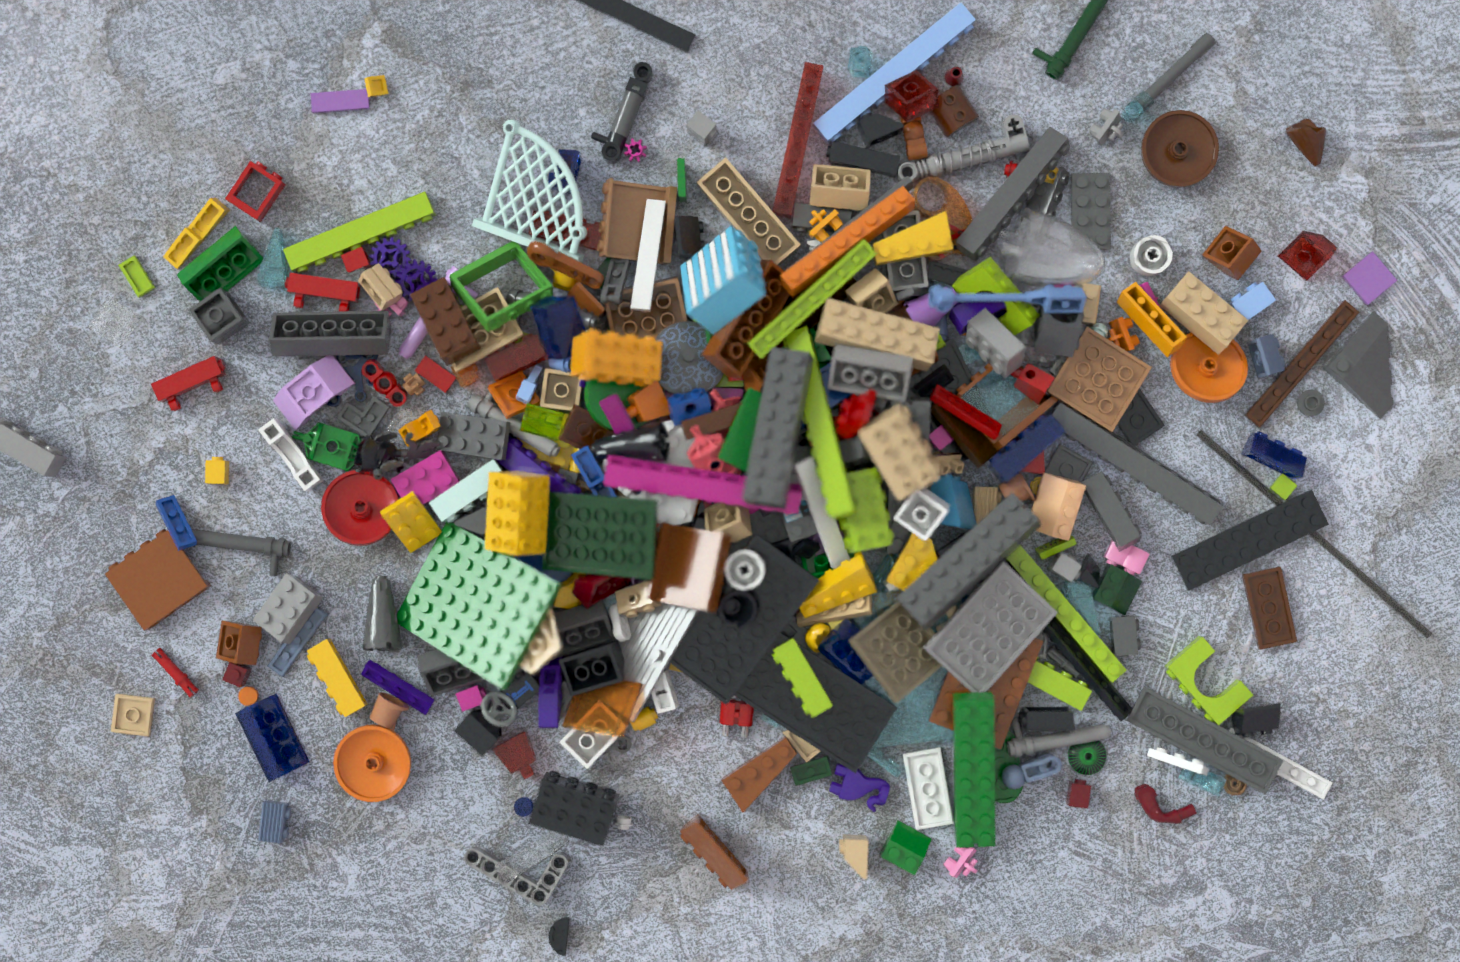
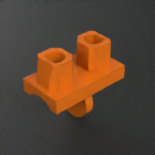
M1120 317L1109 322L1111 337L1108 340L1113 341V343L1127 352L1135 349L1134 347L1140 344L1138 336L1136 334L1130 336L1127 330L1133 327L1131 318Z

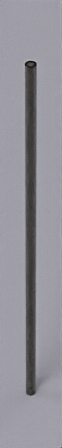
M1201 429L1197 432L1196 436L1273 504L1277 506L1283 503L1281 499ZM1317 531L1309 534L1424 637L1428 638L1431 636L1432 632Z

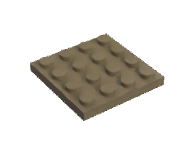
M899 601L849 640L850 644L895 704L942 667L923 648L935 633L931 628L925 631Z

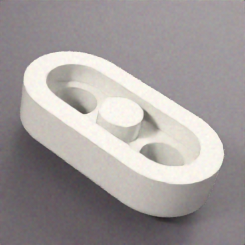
M617 603L612 604L609 610V617L614 628L613 635L620 642L629 640L631 631L628 618L625 615L619 614Z

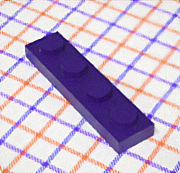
M370 659L361 673L363 677L424 715H427L435 701L428 694L421 692L412 684L405 682Z

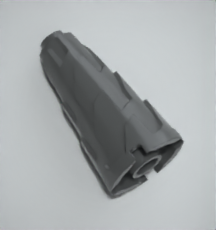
M375 576V580H372L364 629V651H373V648L378 651L402 649L394 597L391 591L390 580L387 579V576Z

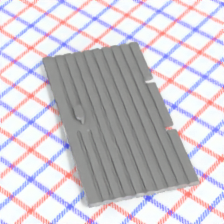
M661 602V606L655 607V610L652 612L643 611L638 613L636 617L628 618L631 637L623 642L618 640L624 657V681L589 692L630 721L635 722L699 609Z

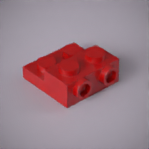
M870 388L859 397L853 394L848 400L845 399L840 406L841 411L836 420L835 432L849 439L869 421L877 392Z

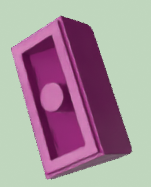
M618 394L609 395L599 401L615 434L635 428Z

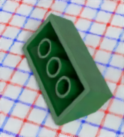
M235 225L176 275L182 285L200 302L219 288L229 291L265 259Z

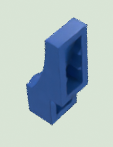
M588 445L571 454L586 484L594 495L619 497L614 488L604 485L605 474Z

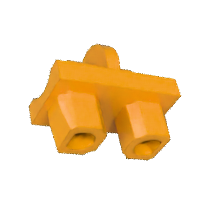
M824 209L819 213L813 210L811 214L814 218L809 223L812 226L817 222L819 224L809 232V236L821 243L829 237L824 230L827 225H830L835 232L841 228L843 223L838 217L839 213L836 209L824 219L822 217L827 214Z

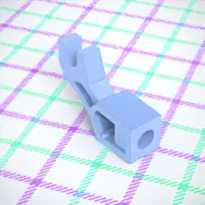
M538 363L535 365L528 379L525 378L517 392L516 400L529 405L538 385L536 382H538L544 366Z

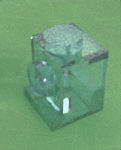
M866 46L851 47L847 68L851 76L870 77L873 57L870 48Z

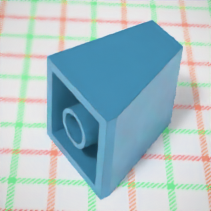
M950 474L941 475L940 479L932 482L931 492L947 502L950 507L939 524L971 530L977 523L967 482L960 481L961 477Z

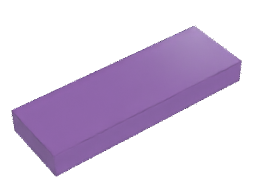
M367 89L310 93L312 113L370 109Z

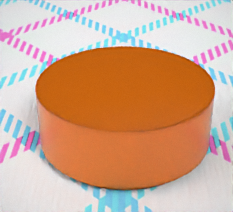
M252 686L242 688L238 694L239 701L245 706L255 704L259 698L257 689Z

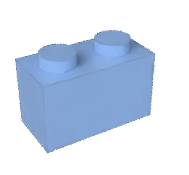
M1254 282L1246 288V293L1243 295L1238 293L1231 298L1232 303L1229 305L1249 320L1276 301V299L1264 282L1259 284Z

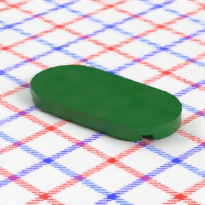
M1009 730L1002 748L995 747V801L998 803L1014 801L1023 789V786L1018 789H1009L1002 782L1001 776L1004 769L1009 765L1020 764V758L1010 757L1007 751V741L1015 738Z

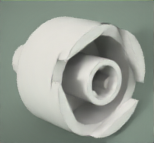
M1157 235L1144 237L1131 250V267L1143 276L1158 275L1170 265L1173 252L1166 239ZM1150 252H1152V256L1155 257L1152 260L1149 259L1150 256H1148Z
M748 549L740 550L731 555L725 566V574L729 583L741 590L752 589L763 580L766 573L764 559L757 552ZM748 565L750 572L743 574L741 566Z

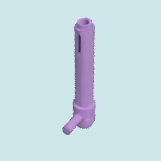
M454 266L445 273L447 274L445 278L449 283V275L459 270ZM464 286L467 292L475 300L478 293H476L469 287ZM421 316L399 348L398 354L407 360L413 356L428 333Z

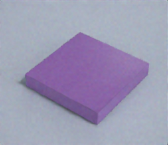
M1373 251L1342 276L1366 306L1397 281Z

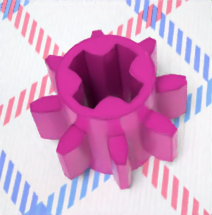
M632 138L630 145L625 144L628 151H625L624 155H630V162L633 159H637V162L640 163L641 157H647L643 153L647 146H641V139L638 142H634ZM636 147H638L640 153L636 152L635 154H633L631 149H636Z

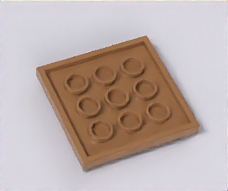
M1087 326L1084 329L1083 335L1079 337L1080 344L1078 350L1074 351L1073 357L1066 358L1046 392L1105 430L1113 432L1152 367Z

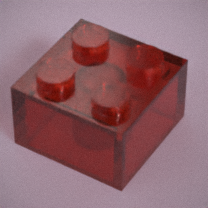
M915 70L885 84V103L908 123L939 108L938 89L921 73Z

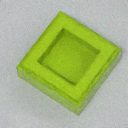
M1282 473L1269 489L1281 499L1286 500L1298 485Z

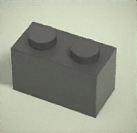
M1134 615L1109 617L1111 649L1114 656L1137 655L1138 650H1141L1140 638H1137L1139 620Z

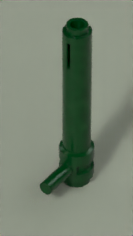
M1090 0L1059 51H1056L1053 56L1038 48L1033 50V55L1048 63L1045 71L1046 75L1054 80H1058L1059 77L1064 75V69L1068 68L1071 64L1073 55L1109 0Z

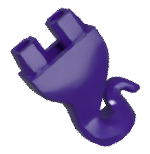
M842 764L836 765L834 774L842 776L843 780L841 784L831 781L829 792L838 795V798L853 801L877 789L879 794L869 797L867 806L871 811L876 812L875 804L885 805L890 785L884 779L866 777L859 769L854 773Z

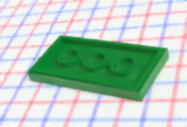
M751 387L747 389L717 459L745 473L748 470L762 393Z

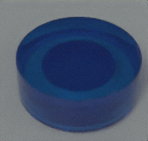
M520 797L514 804V811L517 815L526 817L531 814L534 804L530 798Z

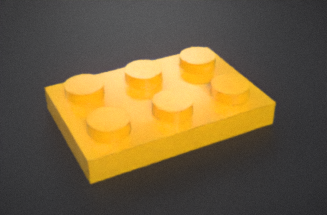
M413 491L380 511L382 517L410 553L435 539L442 532V529Z

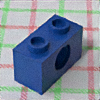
M696 388L691 390V392L676 393L671 397H667L670 418L674 426L681 425V421L711 412L709 396L704 388ZM693 403L690 407L686 408L688 404Z

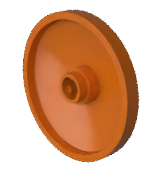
M1188 333L1183 346L1171 355L1170 360L1171 373L1178 387L1191 398L1206 403H1218L1233 397L1245 383L1248 374L1247 359L1240 345L1233 339L1218 355L1193 333Z
M364 725L353 729L338 744L333 760L334 772L341 787L352 797L366 802L384 801L397 794L407 782L411 772V755L405 741L392 729L381 725Z

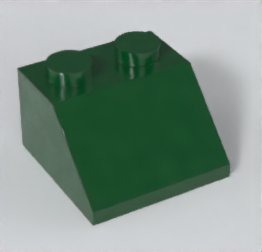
M1107 564L1099 579V586L1094 589L1090 598L1125 616L1142 581L1112 564Z

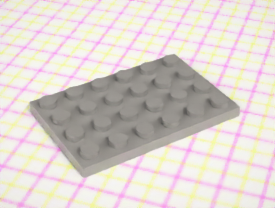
M1002 561L923 648L972 693L986 692L1058 612Z

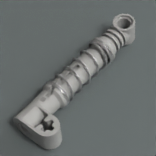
M1016 114L1007 116L1001 126L1004 138L993 141L990 139L983 140L982 144L980 142L974 146L968 144L967 148L960 149L958 147L959 150L952 152L948 150V153L944 154L939 152V157L934 153L925 158V161L924 159L920 160V162L919 160L916 161V164L915 162H905L897 171V179L900 182L905 178L902 174L904 169L911 171L912 176L910 178L912 181H917L919 178L923 179V176L928 178V175L929 177L939 178L943 170L950 175L954 170L961 172L962 168L967 167L971 169L973 165L980 167L984 162L990 164L996 162L999 158L1029 151V142L1023 120ZM1010 122L1012 123V125L1016 124L1014 132L1020 131V134L1009 136V134L1013 131V127L1008 126Z

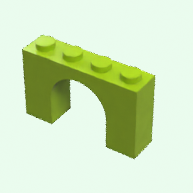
M991 257L960 275L952 285L958 294H976L980 291L1021 293ZM1004 301L1007 313L998 317L997 320L1015 336L1032 326L1039 313L1030 303L1024 301Z
M1198 636L1164 666L1167 669L1166 674L1172 680L1176 679L1179 682V689L1185 695L1189 694L1192 697L1191 703L1198 710L1201 708L1204 711V718L1219 726L1248 701L1253 694L1241 680L1237 679L1216 696H1205L1199 692L1194 681L1196 669L1215 650L1203 636Z

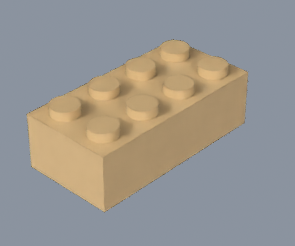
M1189 271L1159 305L1218 355L1229 345L1248 321V319Z

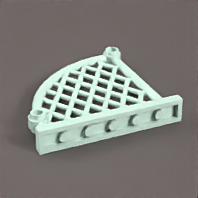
M507 120L503 125L506 136L483 218L479 217L473 220L472 226L527 247L534 241L544 243L556 253L559 251L582 263L584 255L578 253L577 250L580 240L586 238L587 230L583 226L581 197L572 172L561 155L548 142L532 131L520 127L517 120ZM516 134L522 135L521 139L511 147L513 136ZM525 138L534 142V145L529 150H527ZM522 144L524 154L517 160L515 150ZM539 146L546 151L543 155H541ZM536 149L538 159L531 165L529 155ZM511 151L514 163L505 171L504 168L508 154ZM550 155L552 164L545 170L543 160ZM525 159L528 168L521 174L519 164ZM539 164L541 174L535 179L533 169ZM557 165H558V166L560 167V169L562 170V173H561L560 175H559V172H558ZM515 168L517 178L511 183L508 174ZM553 169L556 179L549 184L547 174ZM529 173L531 183L524 188L522 179ZM504 175L507 187L498 194L501 179ZM565 176L569 185L563 189L561 179ZM543 178L545 188L538 193L536 184ZM519 182L521 192L514 198L512 188ZM557 183L559 193L552 198L550 189ZM533 187L535 197L528 203L526 193ZM570 189L573 199L566 203L564 194ZM509 192L511 201L504 206L502 197ZM547 192L549 202L542 208L540 198ZM523 197L525 206L518 211L516 201ZM561 197L563 207L556 213L554 203ZM496 198H498L501 210L491 217ZM537 202L539 211L532 216L530 206ZM574 203L575 214L570 218L568 208ZM512 206L514 216L508 220L506 210ZM551 207L553 216L546 221L544 212ZM526 211L528 221L521 225L519 216ZM565 212L567 221L560 227L558 217ZM502 215L505 225L496 223L495 220ZM540 216L542 226L535 230L533 221ZM516 220L518 230L508 226ZM554 221L556 231L549 236L547 226ZM529 225L532 236L522 232ZM568 226L570 236L563 241L561 231ZM543 230L546 241L536 237ZM557 235L560 246L550 242ZM572 240L570 249L564 248Z

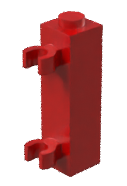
M290 273L289 277H286L285 280L287 292L295 294L293 306L303 309L304 296L341 301L339 311H349L350 302L359 303L361 284L358 282Z
M212 356L151 383V386L159 402L168 401L171 411H177L181 409V405L176 398L179 395L209 382L214 392L218 393L224 390L218 378L226 375L224 371L226 366L222 359Z

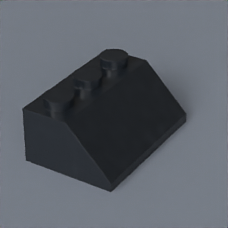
M618 640L568 654L559 659L571 696L624 681V657Z

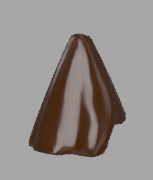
M1308 118L1288 126L1285 131L1288 137L1313 166H1318L1322 161L1326 128L1317 127Z

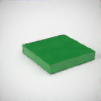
M678 158V198L680 203L687 202L685 158Z

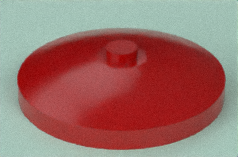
M355 470L348 471L335 478L326 488L321 502L323 521L329 532L346 544L355 546L374 544L391 532V527L382 517L380 511L396 502L398 496L392 484L385 477L376 480L374 475H370L369 472L361 474Z

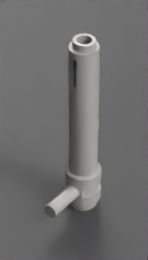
M490 392L486 397L474 394L470 398L467 407L470 408L471 412L480 414L479 416L482 418L510 422L509 432L549 457H556L558 455L560 447L556 442L515 417L506 419L501 409L492 402L494 398Z
M1013 719L1012 727L1015 738L1007 741V751L1010 757L1014 756L1015 758L1021 757L1022 754L1026 756L1033 755L1034 752L1108 739L1111 736V730L1109 725L1101 724L1074 729V733L1068 730L1035 737H1023L1019 720Z

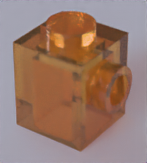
M476 363L457 373L452 366L450 367L463 389L480 380L476 373L479 370Z

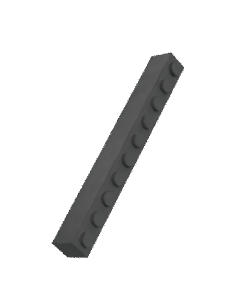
M1062 401L1058 402L1049 415L1048 422L1053 429L1057 431L1062 430L1066 433L1065 436L1072 441H1079L1082 443L1081 446L1087 451L1091 452L1093 450L1101 460L1112 462L1115 464L1114 467L1120 472L1126 471L1134 481L1138 483L1141 481L1147 485L1146 488L1151 492H1158L1163 495L1162 498L1171 504L1174 502L1179 505L1178 508L1186 514H1193L1195 519L1201 524L1207 523L1211 525L1223 509L1222 501L1121 436L1105 430Z

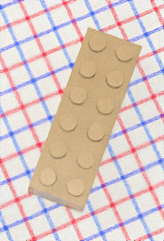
M726 157L697 181V187L727 222L735 229H740L748 240H753L757 244L758 255L761 260H772L779 266L800 248L801 244Z
M827 298L822 307L815 342L833 347L836 344L913 357L912 368L927 371L934 361L940 328Z

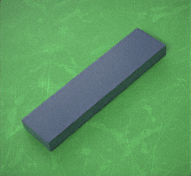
M317 607L291 644L283 643L267 667L281 677H284L328 614Z

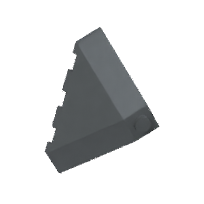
M1373 311L1322 369L1381 419L1394 405L1393 397H1391L1392 374L1391 370H1389L1390 345L1387 341V331L1389 330L1388 323Z

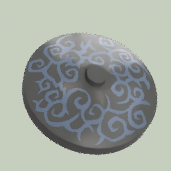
M691 321L678 322L666 327L657 335L656 341H662L661 370L658 382L663 390L673 395L691 392V390L696 388H704L706 393H708L718 385L724 374L701 355L708 345L706 330L701 324Z

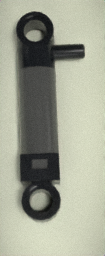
M639 62L634 66V78H629L624 97L608 137L593 132L591 135V139L604 144L601 152L603 159L609 164H615L621 159L623 148L638 110L648 91V83L652 80V68L646 62ZM645 69L648 71V74L645 77H640L638 72ZM609 149H615L617 151L614 157H608L606 155Z

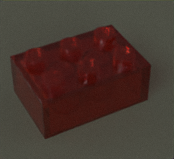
M527 334L522 337L523 341L519 343L511 342L504 346V350L500 352L497 350L484 359L496 382L549 359V355L537 334Z

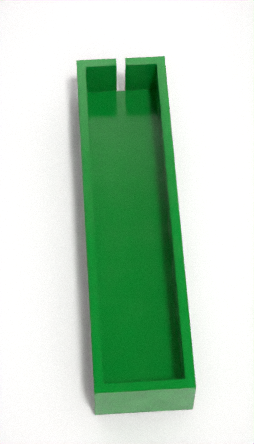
M992 692L953 693L954 838L956 847H974L975 843H977L978 847H995L994 697Z

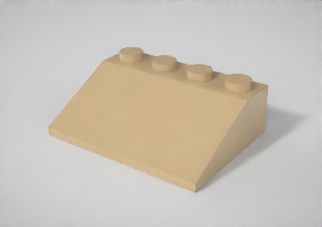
M498 287L475 299V302L488 317L509 306ZM466 305L462 306L461 308L481 349L451 365L457 373L524 336L517 320L509 321L500 328L488 333Z

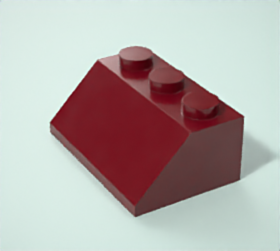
M587 574L575 580L572 594L587 609L614 594L615 591L627 587L632 577Z

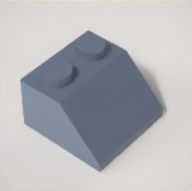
M1274 334L1247 342L1257 378L1284 371L1285 361L1279 354L1278 349L1280 345L1278 339L1274 338Z

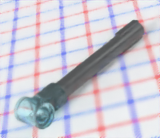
M1207 32L1190 47L1191 49L1146 91H1141L1122 110L1123 119L1126 122L1136 121L1154 104L1155 98L1216 44L1215 39ZM1128 108H1133L1136 111V116L1130 115Z

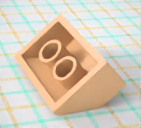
M1043 472L1031 510L1041 523V527L1036 531L1069 541L1086 485L1076 480Z

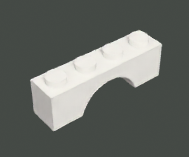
M273 418L259 429V432L268 444L275 449L288 465L293 477L304 491L309 492L324 481L278 419Z

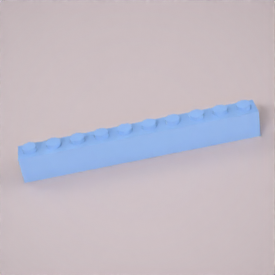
M960 2L813 123V128L827 144L830 141L832 143L833 141L836 142L842 136L841 132L845 129L849 131L856 125L855 121L858 118L871 113L870 109L874 105L880 106L886 100L885 96L889 93L893 95L901 88L899 85L904 81L907 83L914 78V73L918 69L921 71L930 64V59L933 57L937 59L945 52L944 48L948 45L953 46L958 42V37L963 32L965 35L974 28L973 24L976 19Z

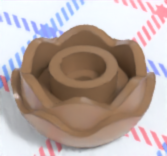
M1228 774L1223 779V787L1230 795H1241L1247 787V784Z

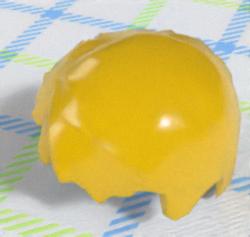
M816 623L808 629L805 635V642L812 651L818 653L831 641L830 632L833 634V631L825 623Z

